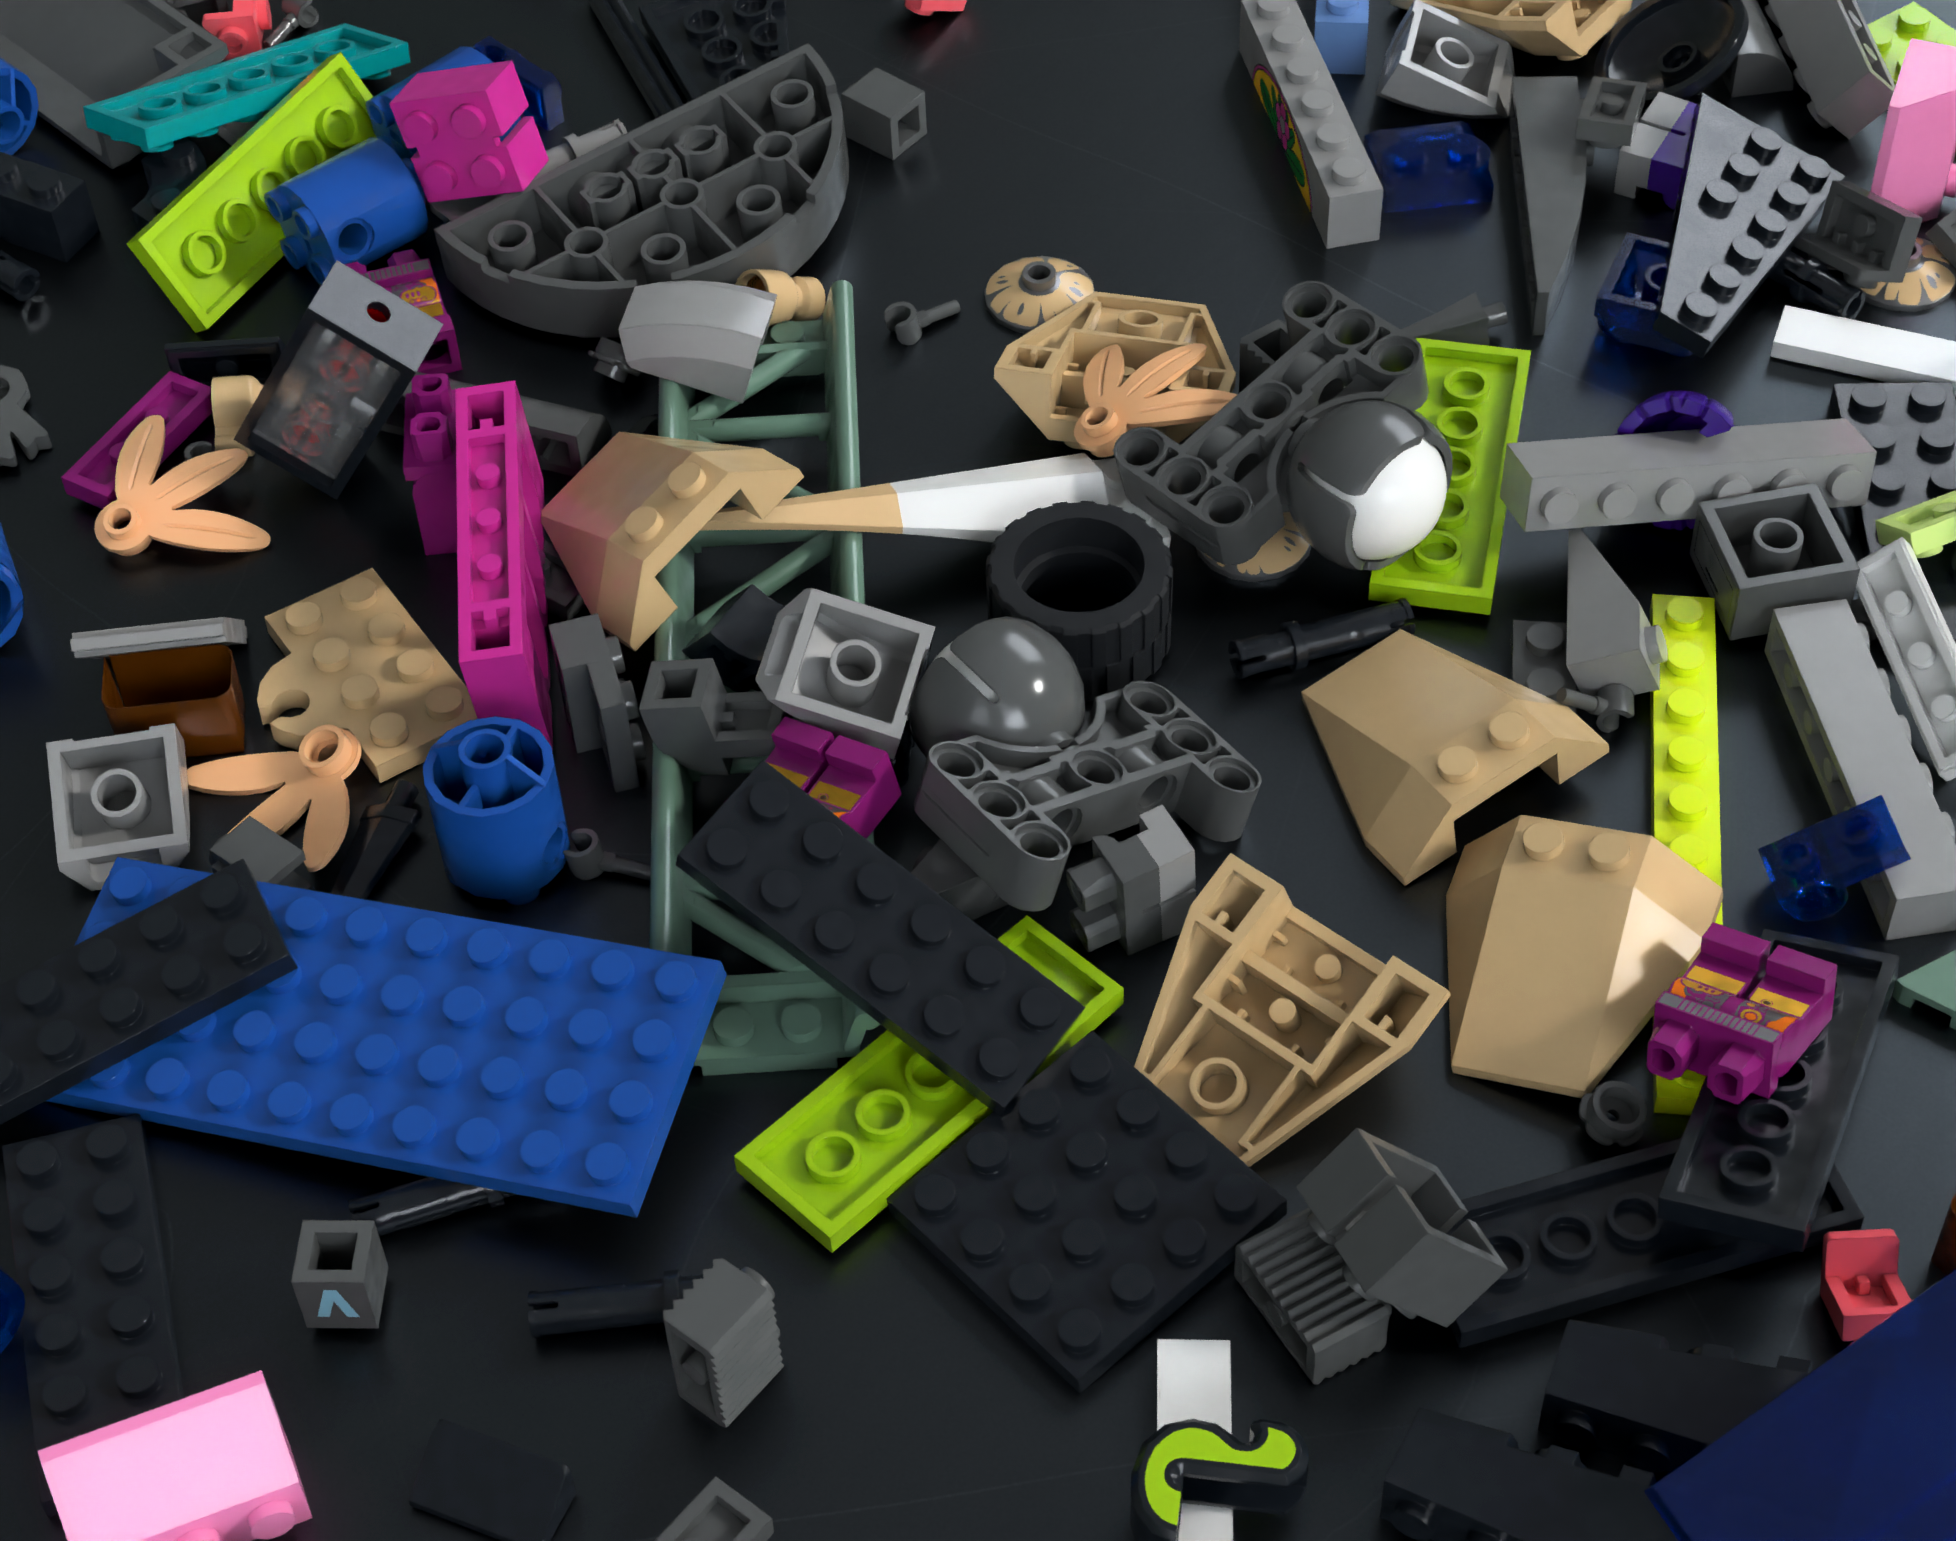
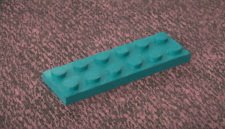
M340 24L83 106L87 128L109 135L114 141H126L137 145L144 152L166 151L174 147V141L188 136H211L219 132V126L233 121L244 123L261 119L263 111L274 108L324 60L336 53L341 52L360 79L373 80L385 78L391 74V69L411 63L408 42L350 24Z

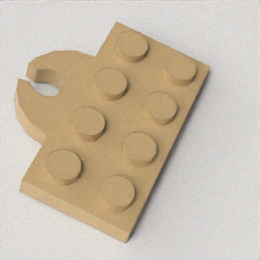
M373 567L264 617L268 634L285 655V658L274 664L261 680L257 703L263 725L270 723L273 739L282 746L299 751L303 738L311 730L321 725L330 724L338 728L347 729L355 735L361 744V759L379 783H382L425 762L431 746L447 731L469 720L477 719L466 685ZM291 708L306 709V711L297 716L279 717L281 713Z

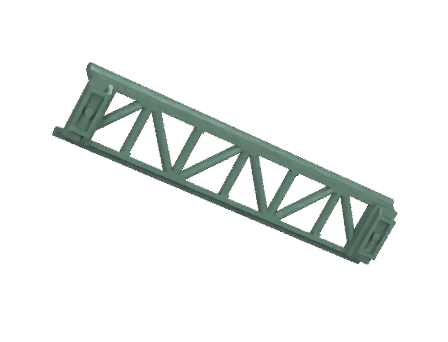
M838 280L831 285L823 312V320L784 321L773 327H768L744 401L781 377L810 376L824 373L826 412L717 419L740 403L711 394L695 404V388L659 377L658 436L712 443L819 436V441H826L828 492L861 487L852 284L846 280ZM796 485L783 499L814 494ZM826 530L699 531L655 576L678 608L654 632V661L690 659L682 650L727 600L751 584L755 585L765 595L770 596L828 556H830L831 594L865 604L862 532ZM806 542L694 616V553H702V548ZM724 685L727 693H737ZM751 688L748 692H756L757 690ZM792 717V719L803 722L795 717ZM653 742L649 949L692 956L693 921L776 971V973L726 976L693 1067L701 1066L703 1076L838 1068V1058L855 1057L860 1053L861 1042L866 1030L874 1029L880 1023L760 930L711 902L710 900L720 899L676 866L678 854L693 838V782L701 781V776L713 774L695 771L680 765L674 757L664 754ZM768 756L733 758L730 774L751 773ZM874 830L867 838V840L870 841L873 845Z

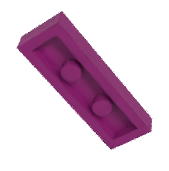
M169 371L61 477L66 494L101 509L117 500L115 492L116 466L120 451L130 433L148 416L160 415L164 418L165 444L160 461L161 465L212 413L211 387Z

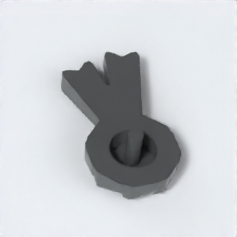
M0 365V467L2 465L15 467L18 461L12 442L13 438L17 441L27 458L31 460L36 457L39 450L51 448L52 443L48 431L23 410L26 402L30 399V391L22 372L17 368Z

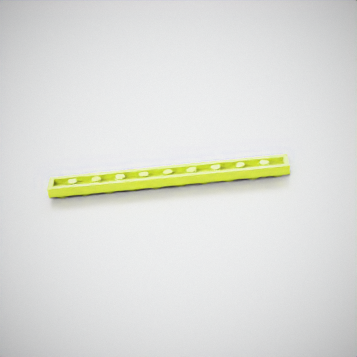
M1652 594L1650 625H1659L1661 627L1667 644L1668 660L1660 663V689L1650 691L1651 836L1722 887L1715 598ZM1722 903L1715 923L1723 925ZM1686 1069L1681 1077L1674 1078L1673 1080L1653 1074V1113L1691 1116L1706 1076Z

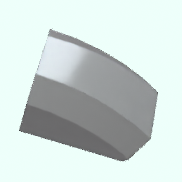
M1414 0L1397 27L1385 53L1386 57L1375 95L1399 105L1427 113L1472 119L1507 118L1512 77H1515L1510 43L1425 2Z
M667 281L635 286L618 328L626 362L632 369L743 404L760 346L763 345L768 331L777 294L747 286L711 281Z
M806 588L777 613L755 681L768 701L806 724L832 732L835 738L841 735L887 751L889 758L894 760L935 626L821 590Z
M175 723L151 726L149 730L79 741L65 739L46 742L57 863L61 873L87 889L95 891L102 889L117 857L178 867L190 851V810L184 738Z

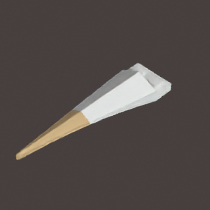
M1086 453L782 499L763 520L740 506L720 509L700 530L854 531L994 542L997 536L1002 535L1006 526L1015 519L1026 516L1027 512L1040 507L1042 509L1052 506L1054 503L1066 501L1067 503L1094 501L1097 504H1111L1121 507L1128 513L1137 514L1145 519L1150 527L1155 528L1161 534L1164 545L1169 547L1171 535L1166 526L1128 500L1115 458L1091 460Z

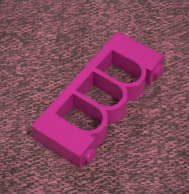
M516 381L455 389L459 665L477 719L497 716L521 720L540 730L552 746L553 751L552 703L548 693L551 674L545 627L548 624V604L545 595L546 582L543 569L546 557L544 540L546 539L545 529L541 523V513L545 507L543 475Z

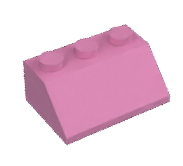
M1911 38L1889 104L1870 192L1923 217L1922 223L1938 218L1944 196L1955 198L1956 164L1953 163L1956 153V47Z
M262 1370L38 1451L40 1463L68 1541L267 1540L279 1537L287 1533L294 1525L313 1518L290 1444Z

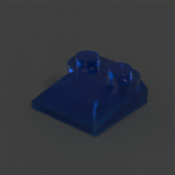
M1452 121L1386 128L1364 135L1365 150L1383 187L1382 204L1385 213L1492 201L1494 183L1489 171L1490 149L1486 143L1475 137L1468 123Z
M1627 232L1596 298L1594 316L1598 319L1599 328L1618 342L1633 343L1666 351L1671 355L1679 357L1693 355L1692 352L1652 329L1660 284L1666 272L1667 261L1665 258L1670 242Z

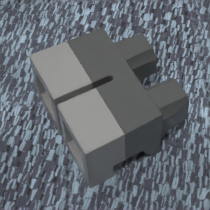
M1163 804L1140 814V833L1120 843L1114 838L1105 835L1092 837L1093 859L1066 870L1067 886L1071 896L1079 906L1069 911L1070 925L1087 952L1117 940L1127 956L1181 934L1190 905L1196 899V890L1194 889L1196 887L1195 850Z

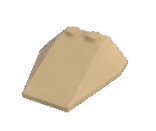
M1390 0L1391 5L1407 11L1414 1ZM1633 0L1420 1L1509 42L1513 48L1533 55L1557 56L1559 60L1570 61L1585 56L1588 50L1602 36L1610 32L1613 26L1631 10Z
M1096 291L1007 345L994 367V379L1048 440L1063 441L1067 446L1080 450L1085 449L1075 439L1074 427L1083 412L1090 407L1084 394V373L1091 359L1107 346L1118 344L1121 347L1124 357L1122 384L1144 363L1166 351L1193 343H1202L1207 346L1205 356L1156 395L1182 389H1213L1232 393L1235 387L1236 373L1206 305ZM1207 421L1153 428L1175 442L1180 443Z
M618 432L542 509L541 523L590 614L598 613L603 631L610 636H617L618 641L636 652L678 608L655 578L670 560L728 501L733 502L763 520L804 478V475L797 467L762 448Z
M1402 629L1394 632L1301 691L1304 706L1365 846L1404 886L1457 852L1454 821L1529 771L1539 766L1560 785L1609 753V744L1568 706Z
M1519 815L1465 845L1446 894L1448 983L1451 994L1449 997L1452 1073L1582 1098L1586 1093H1591L1654 1015L1656 1000L1664 991H1668L1672 982L1677 977H1682L1701 952L1702 936L1710 925L1716 921L1723 900V888L1651 835Z
M1230 853L1190 905L1134 1067L1250 1167L1409 1052L1451 994L1448 989L1392 955L1387 964H1384L1293 906L1284 886Z

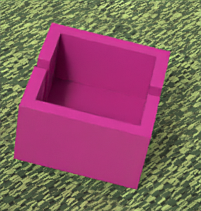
M512 60L417 73L389 103L406 148H417V152L413 155L411 161L428 203L522 192L549 161L533 116L523 117L502 142L499 138L508 131L529 106Z

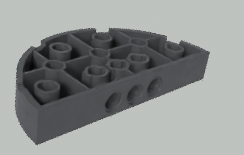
M806 43L532 180L524 191L506 193L434 229L446 278L464 295L481 307L502 318L526 327L580 338H601V336L605 338H620L618 328L635 286L685 280L722 282L735 285L738 277L749 269L779 270L792 276L812 257L827 238L838 219L845 201L849 181V158L843 110L837 94L835 80L820 55L809 43Z

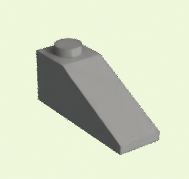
M1582 529L1569 530L1566 666L1579 691L1594 696L1600 688L1610 684L1627 686L1633 691L1634 695L1659 690L1660 663L1668 660L1667 644L1661 627L1659 625H1650L1639 601Z

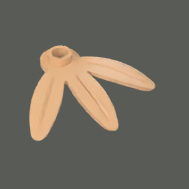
M1193 343L1166 351L1144 363L1123 384V353L1118 344L1110 345L1101 349L1086 367L1083 387L1086 401L1090 407L1083 412L1076 422L1074 436L1078 444L1083 449L1090 451L1094 456L1109 457L1114 455L1115 442L1122 434L1131 429L1208 421L1238 394L1213 389H1182L1156 395L1205 356L1207 349L1205 344Z
M160 415L148 416L130 433L120 451L116 466L115 492L117 500L105 506L95 521L94 531L96 538L106 550L122 556H133L144 551L150 545L152 539L174 546L213 552H253L263 550L269 545L271 541L270 535L265 530L235 516L199 509L175 510L211 491L239 471L248 458L245 450L239 448L223 449L196 456L172 468L153 483L164 450V418ZM131 520L126 527L117 529L123 522Z
M330 724L321 725L311 730L303 738L299 746V752L286 751L248 754L191 766L187 769L188 789L224 796L253 795L279 789L251 811L234 828L251 816L280 836L293 826L309 808L303 837V851L306 858L304 864L309 872H316L324 868L331 861L345 838L349 826L350 804L344 779L356 769L360 761L361 744L355 735L347 729L338 728Z

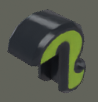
M1189 1419L1163 1425L1142 1443L1131 1473L1130 1525L1135 1541H1178L1182 1503L1286 1515L1298 1505L1306 1491L1309 1450L1303 1437L1291 1426L1282 1422L1265 1419L1252 1422L1249 1443H1241L1236 1437L1216 1423Z

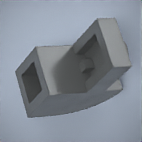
M713 658L652 661L639 707L640 714L653 742L664 754L674 757L680 765L689 769L713 775H729L733 758L769 756L776 747L771 734L785 716L793 717L768 701L762 691L727 693Z

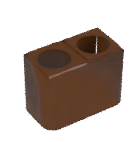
M212 644L109 655L122 699L104 657L101 700L114 735L149 730L151 726L175 723L184 738L186 758L244 752L245 701L233 654L227 646Z

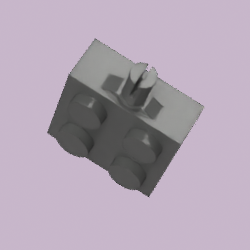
M598 613L548 625L564 710L577 753L602 748L615 793L640 787L636 761L647 759L638 722L629 724L630 719L639 718L640 715L631 680L625 681L624 678L618 679L617 674L625 672V664L617 636L605 638Z

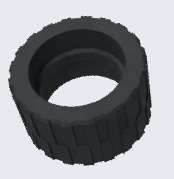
M1066 501L1027 512L1026 516L1015 519L1005 527L1002 535L996 537L991 545V554L987 556L986 561L988 620L1005 616L1033 622L1055 637L1073 658L1084 684L1085 702H1093L1095 697L1122 689L1131 682L1144 681L1150 675H1154L1161 667L1162 659L1168 655L1172 635V556L1169 547L1164 545L1161 534L1155 528L1150 527L1145 519L1111 504L1102 505L1094 501L1067 503ZM1072 590L1101 592L1121 600L1115 605L1091 612L1060 611L1039 603L1040 600L1053 594Z

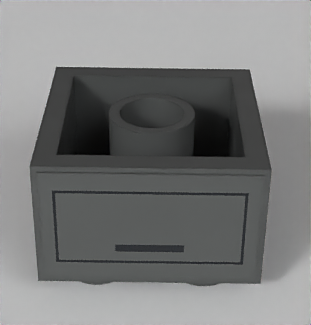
M1816 483L1698 503L1689 554L1709 597L1715 598V610L1729 640L1768 634L1773 609L1842 599H1847L1851 608L1860 567Z

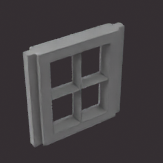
M218 617L72 633L70 645L71 652H74L75 658L104 659L105 657V659H110L109 655L212 644L225 646L247 644L248 632L244 620Z

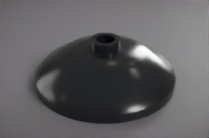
M1647 0L1628 13L1605 38L1596 57L1595 76L1647 83L1643 109H1648L1659 91L1683 100L1688 99L1716 81L1735 60L1748 32L1749 18L1747 10L1741 0Z

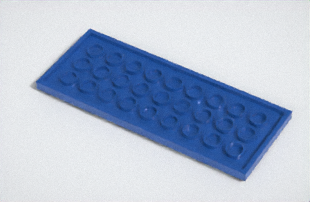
M117 857L75 945L214 873ZM257 881L298 968L46 1100L48 1102L123 1117L140 1114L144 1121L637 1218L727 974L722 962L719 960Z

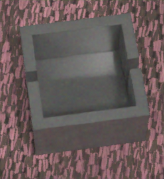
M1359 1128L1354 1129L1296 1186L1312 1211L1308 1216L1309 1224L1322 1240L1337 1249L1347 1264L1342 1269V1274L1348 1284L1367 1301L1373 1302L1378 1298L1392 1304L1398 1311L1410 1319H1414L1418 1315L1447 1328L1508 1270L1476 1222L1467 1219L1451 1235L1446 1234L1468 1213V1210L1437 1166Z

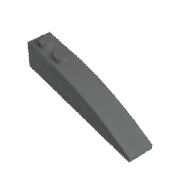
M1577 76L1512 77L1508 128L1532 336L1545 334L1562 298L1575 257L1586 185V166H1592L1594 162L1595 146L1591 145L1589 141L1575 139L1577 118L1585 98H1580Z

